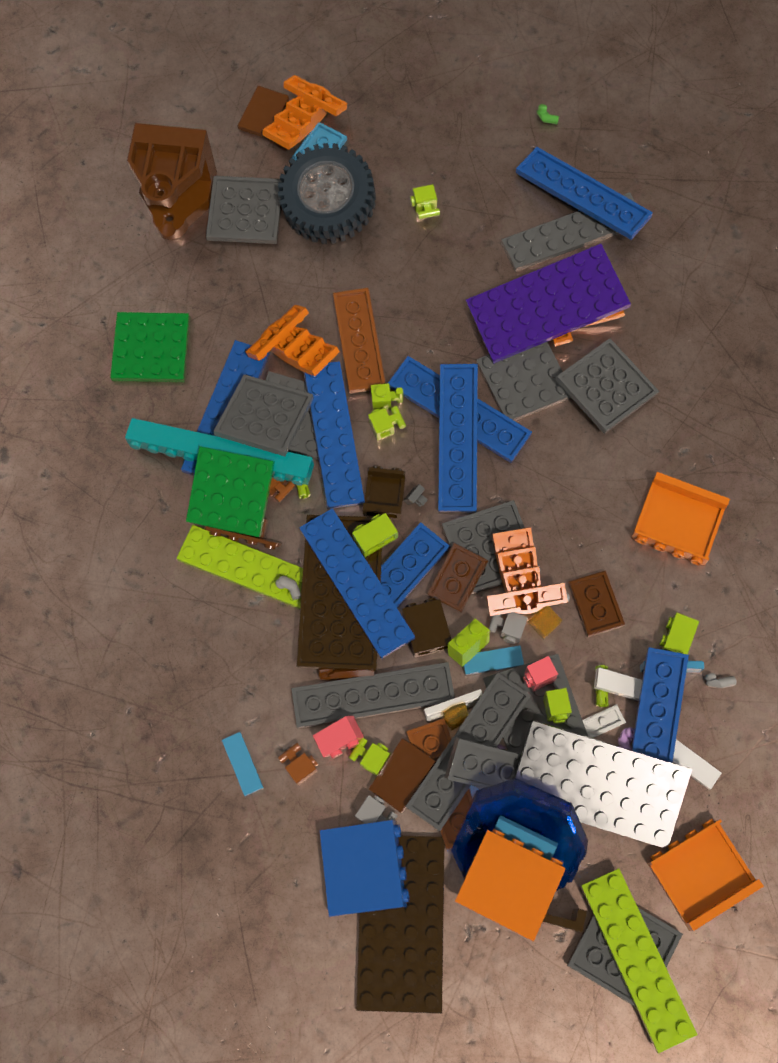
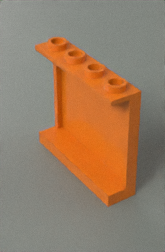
M657 472L651 483L631 538L635 539L639 544L654 546L653 548L658 551H667L676 558H685L694 565L704 566L709 561L708 556L730 499Z
M721 819L706 821L702 824L703 829L698 832L695 829L685 835L686 839L684 841H674L668 845L669 850L663 854L661 850L650 856L651 861L647 863L689 931H695L764 887L759 879L754 878L721 827Z
M493 829L492 832L487 830L455 902L534 941L566 868L562 867L563 862L551 857V860L542 857L543 852L532 848L530 851L523 847L524 843L512 838V841L505 839V834L496 829Z

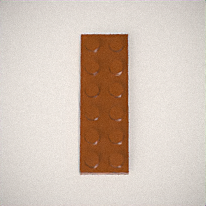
M369 288L333 293L349 393L371 391V385L385 384Z
M445 719L406 731L409 742L435 761L439 759L452 740ZM469 789L440 831L446 850L485 836Z

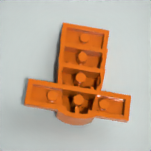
M293 75L283 82V88L296 94L297 97L288 101L286 109L274 116V122L263 129V136L290 150L303 140L318 122H321L327 112L338 116L347 109V103L331 95L324 87L309 83Z
M294 305L263 332L261 337L246 351L248 357L260 361L271 351L289 365L307 374L316 376L340 351L337 346L325 343L322 337L310 335L305 328L295 327L304 320V317L309 312L306 307Z
M531 527L492 534L505 593L486 596L489 616L511 612L527 615L539 611L544 606L568 602L565 583L541 586L540 570L537 565L536 548L533 544Z

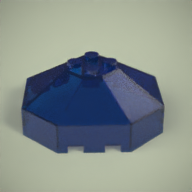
M516 778L476 790L451 849L464 880L487 830L492 832L495 829L501 815L558 843L553 858L563 862L562 867L566 869L556 891L565 888L567 882L571 883L581 861L584 860L587 854L588 838L571 802Z

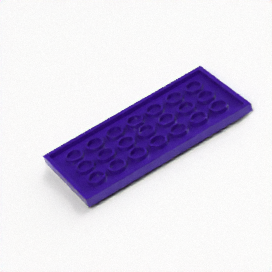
M602 244L593 246L466 299L468 308L493 364L631 307V303Z

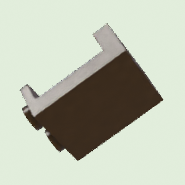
M368 467L365 502L362 509L363 516L374 517L378 514L383 515L386 513L389 519L401 520L406 471H402L400 468Z
M430 598L422 604L416 605V603H411L402 609L403 617L415 635V639L411 641L414 658L448 649V643L452 639L440 599Z
M573 909L571 920L546 914L542 923L583 933L587 910Z

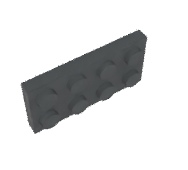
M456 737L444 778L509 794L521 754Z

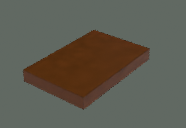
M258 85L237 125L238 129L268 139L263 136V129L272 124L274 116L285 109L286 103L289 101V95Z
M453 543L427 595L440 599L442 603L462 613L488 560Z
M606 570L568 582L587 637L625 626Z
M402 738L369 790L397 811L403 813L406 805L437 761Z

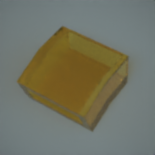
M544 606L528 623L545 639L563 620L550 606Z
M465 702L454 705L443 712L445 722L451 730L462 725L469 715Z

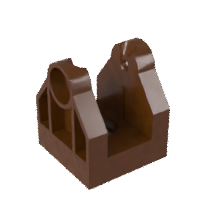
M135 123L127 162L140 185L139 194L141 200L153 219L158 235L163 239L176 240L182 237L188 227L210 208L213 177L217 175V170L207 130ZM168 217H173L172 221H167L166 219Z

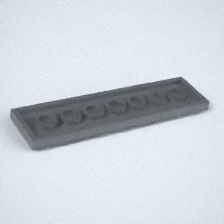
M630 192L623 195L635 202ZM577 211L501 239V244L516 272L619 233L584 212Z
M449 662L374 674V676L355 677L291 688L298 729L335 723L345 716H354L355 719L430 707L455 698Z
M497 672L406 805V808L440 832L471 786L444 778L456 737L497 747L531 697V694Z

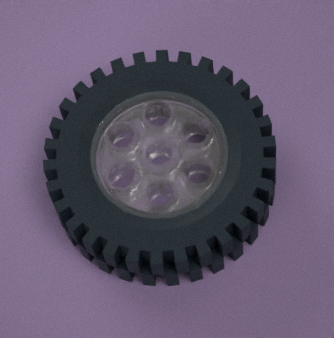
M323 143V148L320 149L318 144L313 145V151H310L309 147L304 149V155L298 152L296 154L297 160L295 161L291 158L289 160L290 167L285 165L283 168L285 174L281 173V182H278L279 201L287 222H289L292 229L295 228L299 236L302 233L303 238L306 240L311 236L312 242L315 243L320 238L322 244H327V239H331L332 244L337 243L336 238L339 237L341 242L346 240L345 235L349 234L350 238L355 236V229L358 232L362 231V224L366 226L369 222L368 217L371 218L373 215L372 209H375L376 193L372 172L367 162H363V157L360 154L356 156V151L353 149L348 153L347 146L342 145L340 150L338 144L333 143L332 148H329L328 143Z

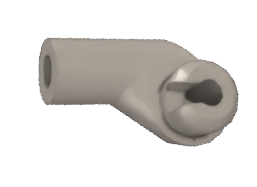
M281 576L276 580V587L288 589L293 600L301 598V593L295 580L286 576Z
M714 673L705 676L706 684L709 687L726 688L735 686L737 683L734 676L716 679Z

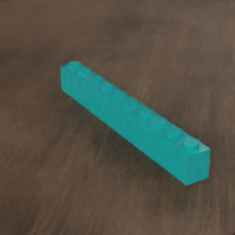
M135 418L131 419L125 436L129 446L133 449L140 450V448H143L155 454L161 452L173 458L176 456L183 457L187 461L197 460L199 446L275 461L272 477L277 481L287 480L300 486L303 484L309 485L314 468L313 458L291 452H287L286 456H282L225 438Z

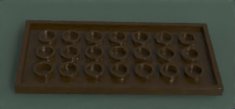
M307 515L306 523L320 515ZM338 516L352 539L354 529L361 524H368L373 518ZM305 539L296 667L377 671V652ZM382 548L364 557L380 583Z
M401 836L398 838L399 846L402 845L404 851V858L401 859L402 867L406 869L407 879L404 880V886L409 892V902H406L407 907L362 912L359 914L356 1011L442 1014L445 844L443 838L437 836Z

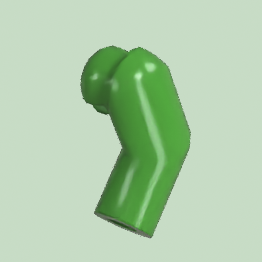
M540 104L537 115L541 121L557 125L559 116L549 114L547 106Z

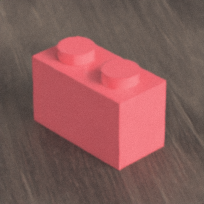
M547 656L528 665L523 680L527 688L531 687L534 692L555 682L558 673L550 657Z
M345 716L313 735L322 756L331 757L332 759L342 754L341 750L357 746L359 744L358 741L364 738L354 716Z

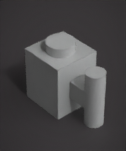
M514 612L508 613L506 619L501 618L502 614L492 616L488 628L490 632L495 633L498 626L503 628L500 637L504 638L505 642L510 644L519 643L528 617Z
M368 795L355 817L362 823L368 824L396 820L398 815L391 811L386 818L382 815L386 810V807L383 805L385 801L376 795L373 798Z

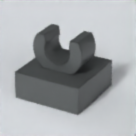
M420 484L414 486L403 501L407 505L415 502L419 507L423 506L428 500L422 495L425 488Z

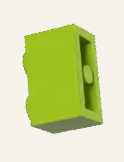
M386 513L374 516L370 520L371 522L366 525L361 524L357 526L354 532H352L353 540L364 557L369 556L398 538V531Z
M680 613L669 617L666 628H668L667 634H663L659 646H662L661 650L688 655L699 621Z
M474 619L448 643V656L463 667L489 643L490 630L477 619Z
M567 688L546 691L543 701L548 722L553 721L554 724L566 722L565 720L572 713Z

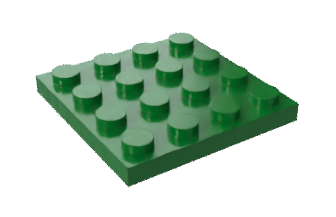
M117 312L111 380L185 382L189 313Z
M199 446L186 522L261 537L275 461Z

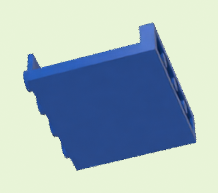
M395 820L320 830L329 917L407 907L406 902H409V892L404 886V880L407 879L406 869L402 867L401 859L404 858V851L402 845L399 846L398 838L401 837V828Z

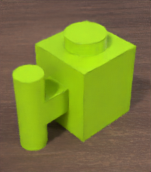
M434 185L413 188V196H410L411 206H415L418 218L423 219L440 215L439 208H437V196Z
M389 383L371 385L373 410L384 408L389 410L391 409V401L402 403L403 389L399 387L396 391H390Z
M397 406L391 408L393 415L390 416L386 408L375 409L368 414L369 424L377 441L393 435L394 424H398L399 429L406 427Z
M362 738L358 741L359 744L354 747L348 758L355 762L360 755L363 757L360 766L378 776L390 757V753L387 752L389 749L381 743L377 745L372 743L367 750L364 748L367 740Z

